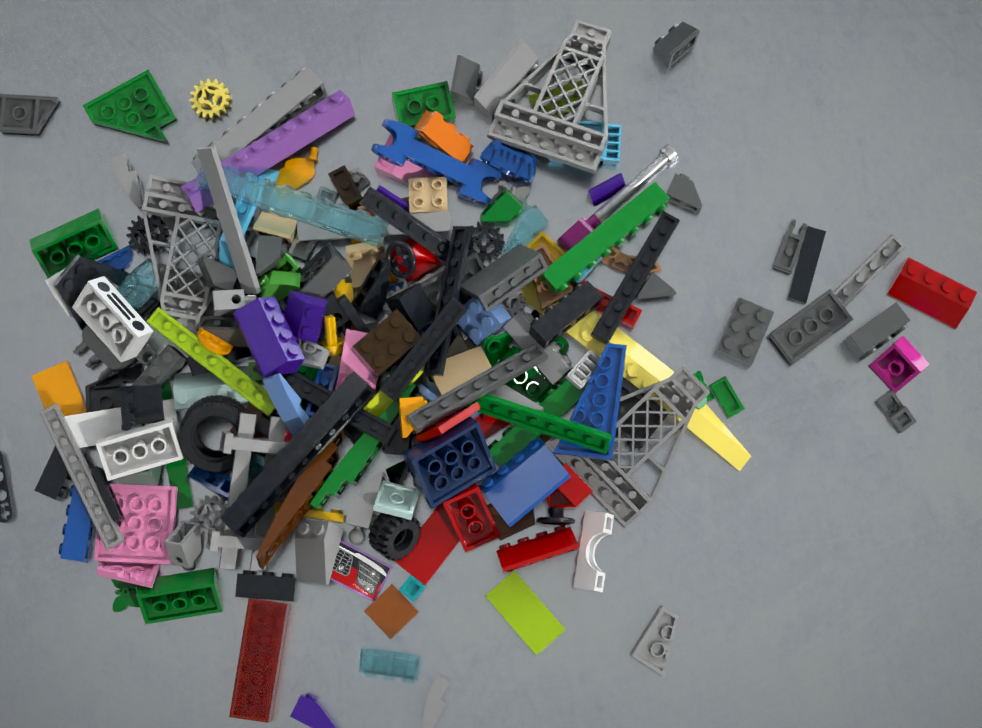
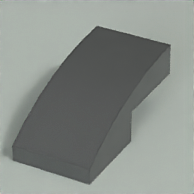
M889 390L875 401L900 433L917 422L909 409L903 406L893 390Z

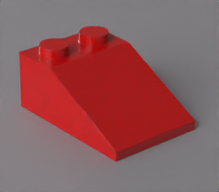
M477 482L442 502L465 552L501 537Z

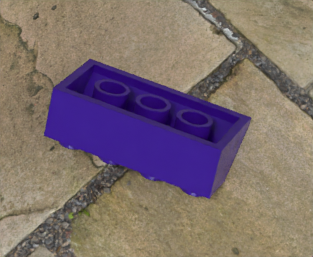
M275 296L257 298L234 311L233 315L262 377L278 373L288 374L297 372L305 358Z

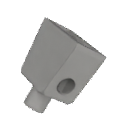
M243 289L213 291L214 316L233 315L234 311L254 301L256 295L244 296ZM236 300V301H239V303H238V304H234L233 301Z
M182 520L164 542L173 565L183 566V569L187 571L194 568V560L202 550L199 523Z

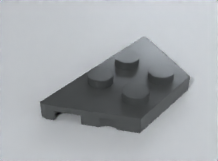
M0 94V132L39 134L59 99L49 96Z

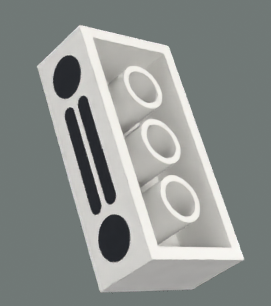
M105 276L88 281L72 306L120 362L137 357L153 333L149 325Z

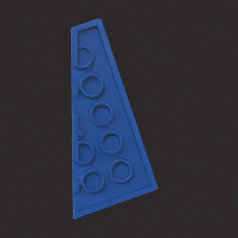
M607 343L588 381V385L570 417L572 422L612 434L607 454L561 439L553 452L554 454L612 461L627 345Z

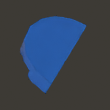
M128 245L98 260V262L123 271L132 261V247Z

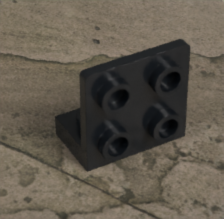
M161 384L121 387L119 398L123 430H131L133 424L156 423L165 420Z

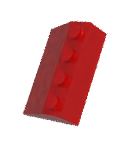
M565 525L554 528L555 532L549 534L547 531L537 533V538L529 540V537L517 540L518 544L512 546L510 543L500 545V550H497L496 553L503 574L577 550L579 545L571 527L566 528Z

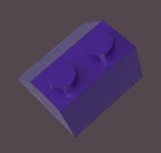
M290 290L285 318L296 338L317 343L321 334L328 300Z

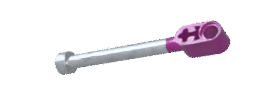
M668 144L663 146L659 150L660 155L587 220L584 217L579 219L558 238L557 242L566 252L594 231V228L662 167L667 163L672 165L679 158L674 149Z

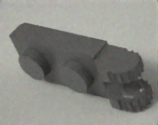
M794 219L791 220L788 230L784 235L773 268L789 274L792 273L807 228V224L803 223L800 227L799 235L793 234L792 231L796 225V220Z

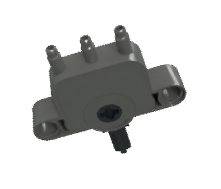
M151 297L136 312L144 320L160 303L155 297ZM88 325L82 331V341L73 350V353L77 355L88 346L95 354L88 359L85 365L90 368L101 360L107 366L98 376L100 381L106 379L114 371L119 372L128 369L137 359L148 367L158 356V353L146 342L137 357L120 362ZM152 354L151 361L146 362V356Z

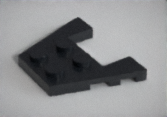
M76 255L52 285L67 306L71 316L75 319L79 329L83 331L87 324L72 306L87 282L105 276L122 288L132 275L127 271Z
M137 363L134 367L119 371L118 374L107 377L103 381L98 380L86 385V413L119 408V391L121 387L124 386V383L136 381L144 372L143 364Z

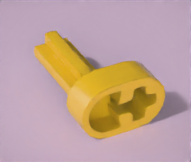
M333 315L324 316L326 342L323 344V347L330 352L328 356H337L342 353L344 339L337 338L335 317Z

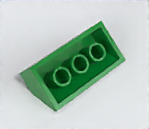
M99 208L29 240L31 251L47 278L65 269L76 255L94 260L118 248Z
M215 568L156 577L152 588L137 585L136 598L145 624L222 612L219 582Z

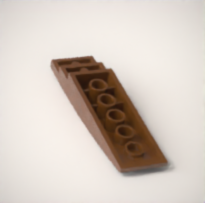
M343 429L297 478L257 553L256 559L259 568L262 570L312 507L311 501L333 472L332 468L339 460L338 448L344 441Z

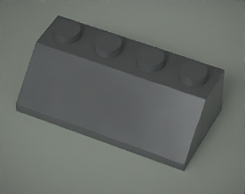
M328 241L298 272L302 277L299 288L294 292L324 299L329 293L335 291L342 279H346L349 276L352 268L349 262ZM289 295L279 301L284 312L286 311Z

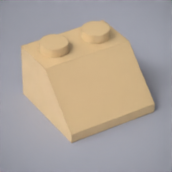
M274 211L261 212L253 227L258 237L259 235L282 237L284 242L291 246L297 234V218L287 215L285 218L280 217Z

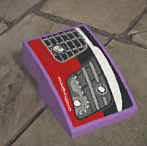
M340 541L330 580L374 602L393 567Z

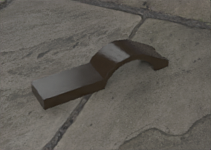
M343 165L328 173L351 218L360 217L358 207L362 206L359 202L363 197L346 166ZM373 236L362 238L365 242L378 240L379 238L384 239L385 237Z

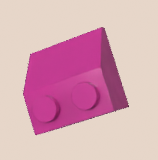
M901 336L869 366L894 393H897L921 373L929 363L904 336Z

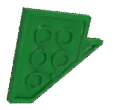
M149 69L82 105L94 124L166 142L167 139L160 127L176 119Z

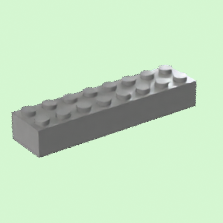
M309 66L305 69H300L292 80L285 81L281 85L280 90L269 94L264 103L256 105L252 109V113L247 117H241L236 126L232 129L228 128L219 140L212 141L208 147L216 146L220 162L226 160L309 109L327 94L323 82ZM196 154L191 163L199 175H201L204 171L199 155Z

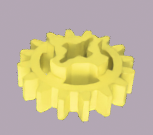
M208 78L205 84L201 80V86L194 85L196 91L190 92L191 96L194 97L189 99L190 103L193 104L191 106L193 111L197 110L196 114L198 116L202 114L205 120L208 116H210L211 120H214L215 115L221 118L220 113L226 114L225 107L231 106L227 102L231 100V96L227 95L229 93L228 88L224 89L225 85L223 82L218 85L217 79L211 83ZM207 94L212 97L213 105L209 102Z

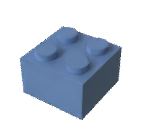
M471 298L464 305L468 310L458 321V324L478 346L483 343L487 336L494 335L512 317L500 303L486 312L478 300Z

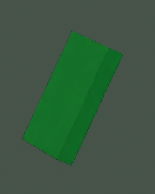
M726 376L709 385L727 419L745 409Z

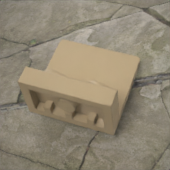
M446 177L408 179L410 214L448 211Z
M383 239L345 246L347 260L352 268L350 274L354 289L361 287L378 256L381 255L385 258Z

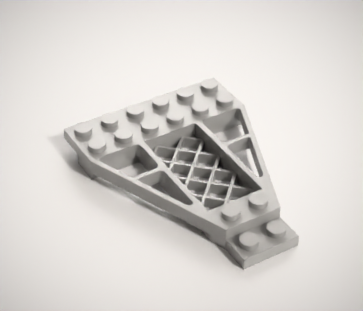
M577 19L570 35L563 40L562 45L504 100H500L487 137L595 174L608 143L606 47L612 35V30ZM571 59L575 63L566 66L563 60ZM553 63L543 87L531 84ZM587 64L592 69L584 72L581 66ZM578 68L580 74L571 76L569 71ZM566 73L568 78L559 81L557 75ZM593 74V76H592V78H591V80H590V82H589L587 76H590V75ZM583 78L586 84L577 87L574 81ZM598 78H602L603 107L589 103ZM571 83L574 89L565 92L562 86ZM559 88L562 94L553 97L550 91ZM524 89L540 94L533 110L511 102ZM586 90L584 97H582L580 92ZM577 94L579 100L570 103L568 97ZM565 99L567 105L558 108L556 101ZM552 103L555 109L545 112L543 106ZM579 106V109L576 113L574 107ZM570 109L572 116L563 118L561 112ZM589 110L604 115V133L579 125L584 111Z
M149 175L142 214L161 309L197 336L196 328L201 317L213 301V292H210V288L207 285L205 287L200 280L203 278V274L197 276L192 269L198 265L197 261L190 265L185 256L194 251L196 256L201 258L196 249L205 244L210 251L205 257L208 258L212 255V260L216 261L219 258L218 245L222 227L214 203L197 213L187 203L180 187L188 182ZM231 191L230 194L235 206L240 192ZM262 196L245 232L250 234L246 241L247 247L256 235L253 227L259 217ZM148 214L175 220L170 243L151 240L147 220ZM190 222L195 230L186 236L181 227ZM194 223L203 224V225H202L201 227L197 228ZM209 226L214 234L205 239L200 231ZM179 230L184 238L176 242ZM198 233L202 242L194 247L188 238ZM216 237L212 250L207 242ZM186 240L192 249L182 254L177 246ZM153 245L170 249L163 283L159 280ZM174 249H176L180 256L172 261ZM183 259L188 267L179 273L173 264ZM172 267L177 275L169 279ZM190 270L195 279L186 284L181 275ZM179 277L184 286L175 292L170 282ZM198 281L203 290L194 295L189 286ZM167 285L169 286L172 292L166 291ZM187 288L191 296L178 293ZM205 292L204 298L198 297Z
M684 364L669 378L620 397V401H623L640 393L645 394L634 407L621 419L617 420L618 438H615V440H618V451H613V454H618V463L613 458L612 461L555 454L563 464L567 463L593 490L592 494L625 528L653 503L696 406L710 394V391ZM655 392L659 397L650 396ZM646 400V411H635ZM649 400H660V411H649ZM663 401L673 411H663ZM635 413H646V424H635ZM649 413L660 414V425H649ZM632 414V424H622ZM663 414H674V425H662ZM676 415L682 419L677 425ZM621 427H632V438H621ZM635 427H646V438H635ZM649 427H660V439L648 438ZM662 427L673 428L662 438ZM679 429L680 435L666 466L663 467L653 456V453ZM551 437L545 444L554 452L560 439ZM621 440L632 441V452L621 451ZM635 441H646V452H634ZM648 441H659L648 452ZM621 454H632V465H621ZM634 455H644L634 465ZM647 459H651L663 471L651 496L631 477V474ZM623 468L631 469L628 472H626Z

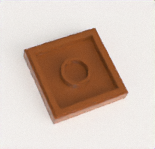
M393 584L364 610L390 640L419 613Z

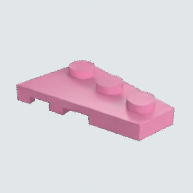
M100 561L97 567V575L152 588L159 570V564Z

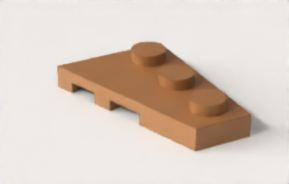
M544 243L533 249L541 253L548 267L555 262ZM539 276L533 280L541 311L558 302L564 295H570L573 292V287L568 283L569 287L562 293L558 291L553 295L539 279Z

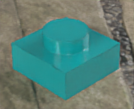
M410 575L399 591L415 602L426 586Z

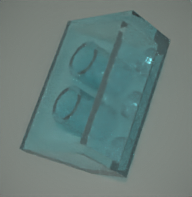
M361 648L359 672H364L363 676L375 678V674L383 675V679L394 680L395 677L403 678L402 682L414 683V680H419L422 656Z

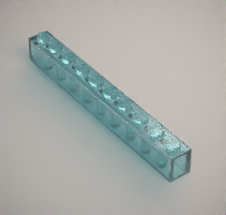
M201 165L196 179V187L210 191ZM222 166L232 199L381 248L389 224L380 217L369 216L363 210H351L345 204L339 203L337 205L331 203L329 199L324 197H313L311 193L306 191H295L293 187L288 185H277L271 179L265 178L262 180L256 178L257 176L250 172L244 174L232 166Z

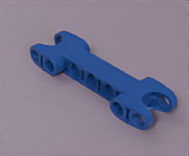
M384 119L382 126L393 136V143L391 146L373 144L371 151L398 167H403L405 161H408L440 177H446L448 181L459 185L456 194L460 197L481 205L488 206L490 204L491 198L481 190V181L483 179L500 181L502 175L499 171L475 158H470L467 165L415 140L418 132L412 127L394 120Z

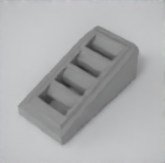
M589 350L565 378L580 390L590 379L600 357L592 350Z

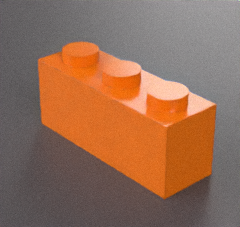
M425 111L414 129L438 151L463 162L474 147L468 142L470 139L462 133L459 134L453 124L446 123L443 120V115L439 112Z

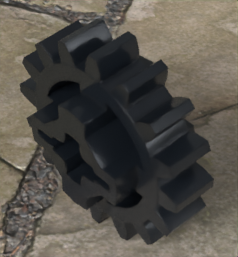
M138 215L137 222L131 221L133 227L127 228L131 232L126 235L131 239L128 243L131 246L134 245L133 249L135 251L139 250L141 255L146 251L150 256L148 239L143 235L146 233L145 225H143L144 219ZM147 215L149 230L152 234L151 240L168 242L165 236L169 235V232L164 230L167 228V225L165 223L161 224L163 221L161 218L156 220L155 215H152L150 218ZM156 225L158 226V228H159V230H160V234H158V233L155 231V229H156L155 226H156ZM136 235L140 237V244L136 240ZM153 245V250L159 253L157 248L164 249L165 247Z
M477 222L476 228L471 225L470 227L473 229L468 254L477 252L472 247L473 245L477 246L480 250V253L477 252V254L481 258L482 263H484L486 258L491 262L492 256L497 259V252H503L500 246L505 245V241L501 240L504 238V234H498L500 227L494 229V223L488 226L487 222H484V225ZM481 231L478 236H474L477 232ZM488 232H492L495 237H491ZM483 238L487 240L486 245H482ZM490 248H495L490 253H487Z

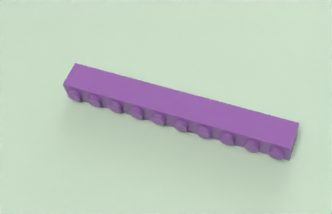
M338 90L222 161L221 165L229 191L235 190L355 116L350 98L341 90ZM204 173L180 187L187 203L196 213L214 203Z

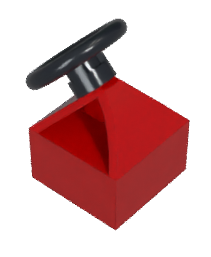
M410 238L405 241L390 243L385 253V259L391 262L390 272L398 278H404L408 287L421 280L426 274L433 273L441 267V263L434 254Z
M567 463L563 467L571 477L546 497L549 507L548 514L550 515L549 517L537 518L536 522L539 524H574V518L564 517V509L575 510L593 492Z

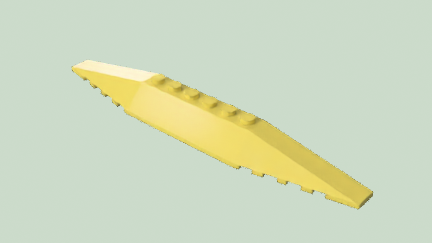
M532 280L519 289L523 290L520 296L526 298L522 302L531 309L537 310L542 317L549 307L541 311L534 281ZM595 310L564 333V335L586 352L592 350L599 357H601L606 347V344L590 336L602 316ZM619 328L616 329L609 343L627 345L623 377L638 389H642L669 378L674 373L673 370ZM654 392L650 397L659 396ZM653 400L660 405V400ZM663 401V409H665L666 411H673ZM707 404L700 409L695 408L686 430L740 471L751 455ZM668 414L674 420V414ZM676 415V422L679 423L682 419Z

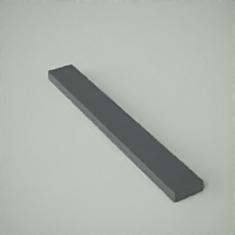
M536 342L406 415V420L414 431L418 433L546 361L548 355L539 343Z

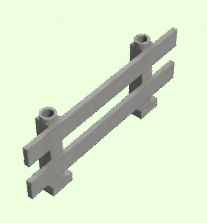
M240 413L237 436H233L234 434L230 431H222L219 450L231 454L232 449L235 450L227 508L246 490L251 451L266 453L265 468L278 455V452L288 444V442H284L286 425L281 417L271 416L268 440L253 438L256 414ZM275 504L256 523L254 536L245 535L243 538L233 533L226 524L224 526V533H220L217 528H208L206 548L209 551H218V547H222L219 568L235 569L238 549L252 550L249 570L266 572V566L263 570L259 568L256 556L272 524Z

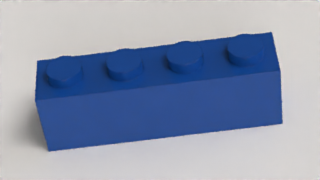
M72 485L69 492L71 502L66 508L67 524H64L62 529L64 540L63 543H60L59 554H61V559L87 563L94 523L75 485Z

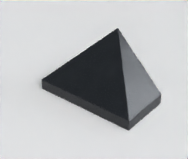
M405 460L385 469L391 483L404 485L409 473Z

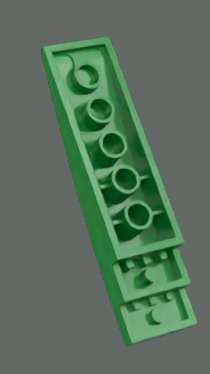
M412 383L399 398L415 397L417 386ZM398 399L396 402L393 401L378 418L393 425L399 415ZM363 433L327 478L310 504L320 510L324 508L332 495L340 498L349 483L357 486L382 448V443Z

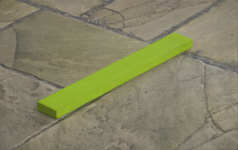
M158 307L146 321L269 417L276 409L266 389L222 355L205 348L199 342L196 335Z

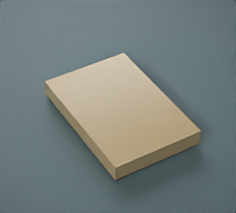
M479 346L447 358L443 376L431 377L440 395H443L490 369L492 366L482 347Z

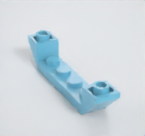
M267 169L244 183L235 204L243 235H245L264 188L273 189L280 173L278 170ZM222 233L219 240V263L235 269L224 233Z

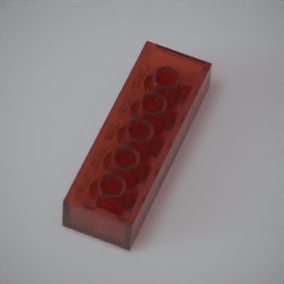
M248 599L229 717L265 723L271 722L290 604Z

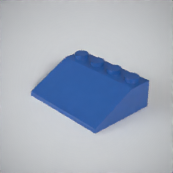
M538 436L535 440L530 441L524 449L516 453L506 464L501 465L494 474L484 479L479 487L507 525L511 527L571 476Z

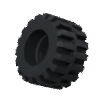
M380 513L370 527L371 532L368 534L369 544L388 560H401L404 556H408L414 550L415 545L418 544V539L421 536V533H419L421 531L420 523L413 516L409 520Z

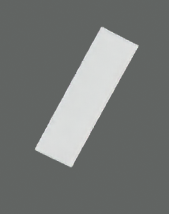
M174 399L163 400L164 418L166 420L174 417L179 432ZM121 407L64 416L80 448L95 446L98 439L125 432L121 428ZM133 424L131 430L142 427V424Z

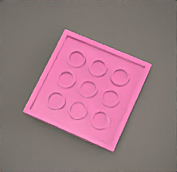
M110 484L125 517V521L117 523L125 542L110 550H106L96 529L94 561L172 565L164 542L175 530L178 487Z

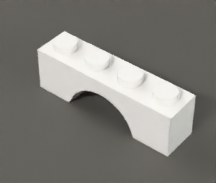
M585 510L582 518V534L579 537V553L576 556L577 566L573 576V588L603 592L605 572L597 566L594 554L598 542L605 536L612 534L614 515Z

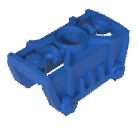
M498 140L491 142L480 155V159L483 160L482 162L490 163L493 168L496 167L498 171L506 175L515 176L514 178L516 179L520 177L526 183H531L535 177L537 167L536 156L527 155Z

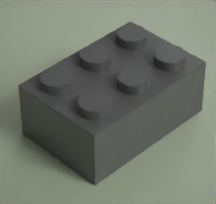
M738 297L714 353L750 368L774 312Z
M896 302L852 333L843 342L856 359L861 356L865 359L877 350L875 348L876 345L878 348L882 347L893 339L890 335L895 337L908 328L906 324L911 320Z

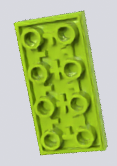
M515 570L485 595L535 655H538L566 630Z

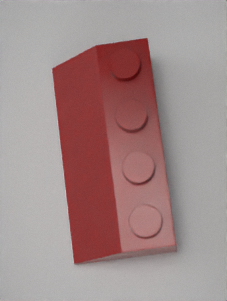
M909 257L903 261L887 293L888 296L953 329L958 327L977 294L976 291Z

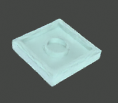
M382 480L373 510L411 520L420 490Z

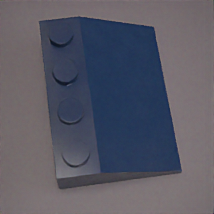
M470 416L445 433L420 442L402 453L408 470L431 509L497 470L479 422Z

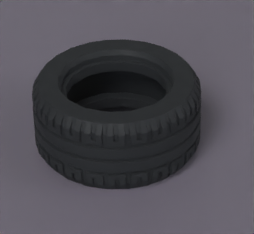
M210 395L194 402L185 413L178 434L180 448L184 456L187 457V460L194 464L195 467L197 466L199 469L201 468L207 472L219 473L232 470L235 450L232 449L231 454L204 446L198 439L196 427L206 418L222 417L230 421L238 432L240 413L250 414L247 408L240 404L239 401H236V399L223 395Z

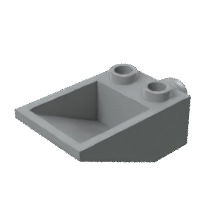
M379 471L350 504L346 523L355 526L348 535L350 542L353 544H359L363 541L364 534L362 528L370 530L373 521L378 518L373 507L382 480L385 481L386 474L384 471Z

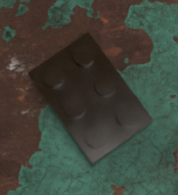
M396 309L354 344L351 351L375 379H378L410 352L421 336Z

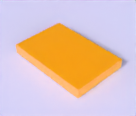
M68 361L59 363L31 376L44 409L57 403L64 416L86 413V403Z

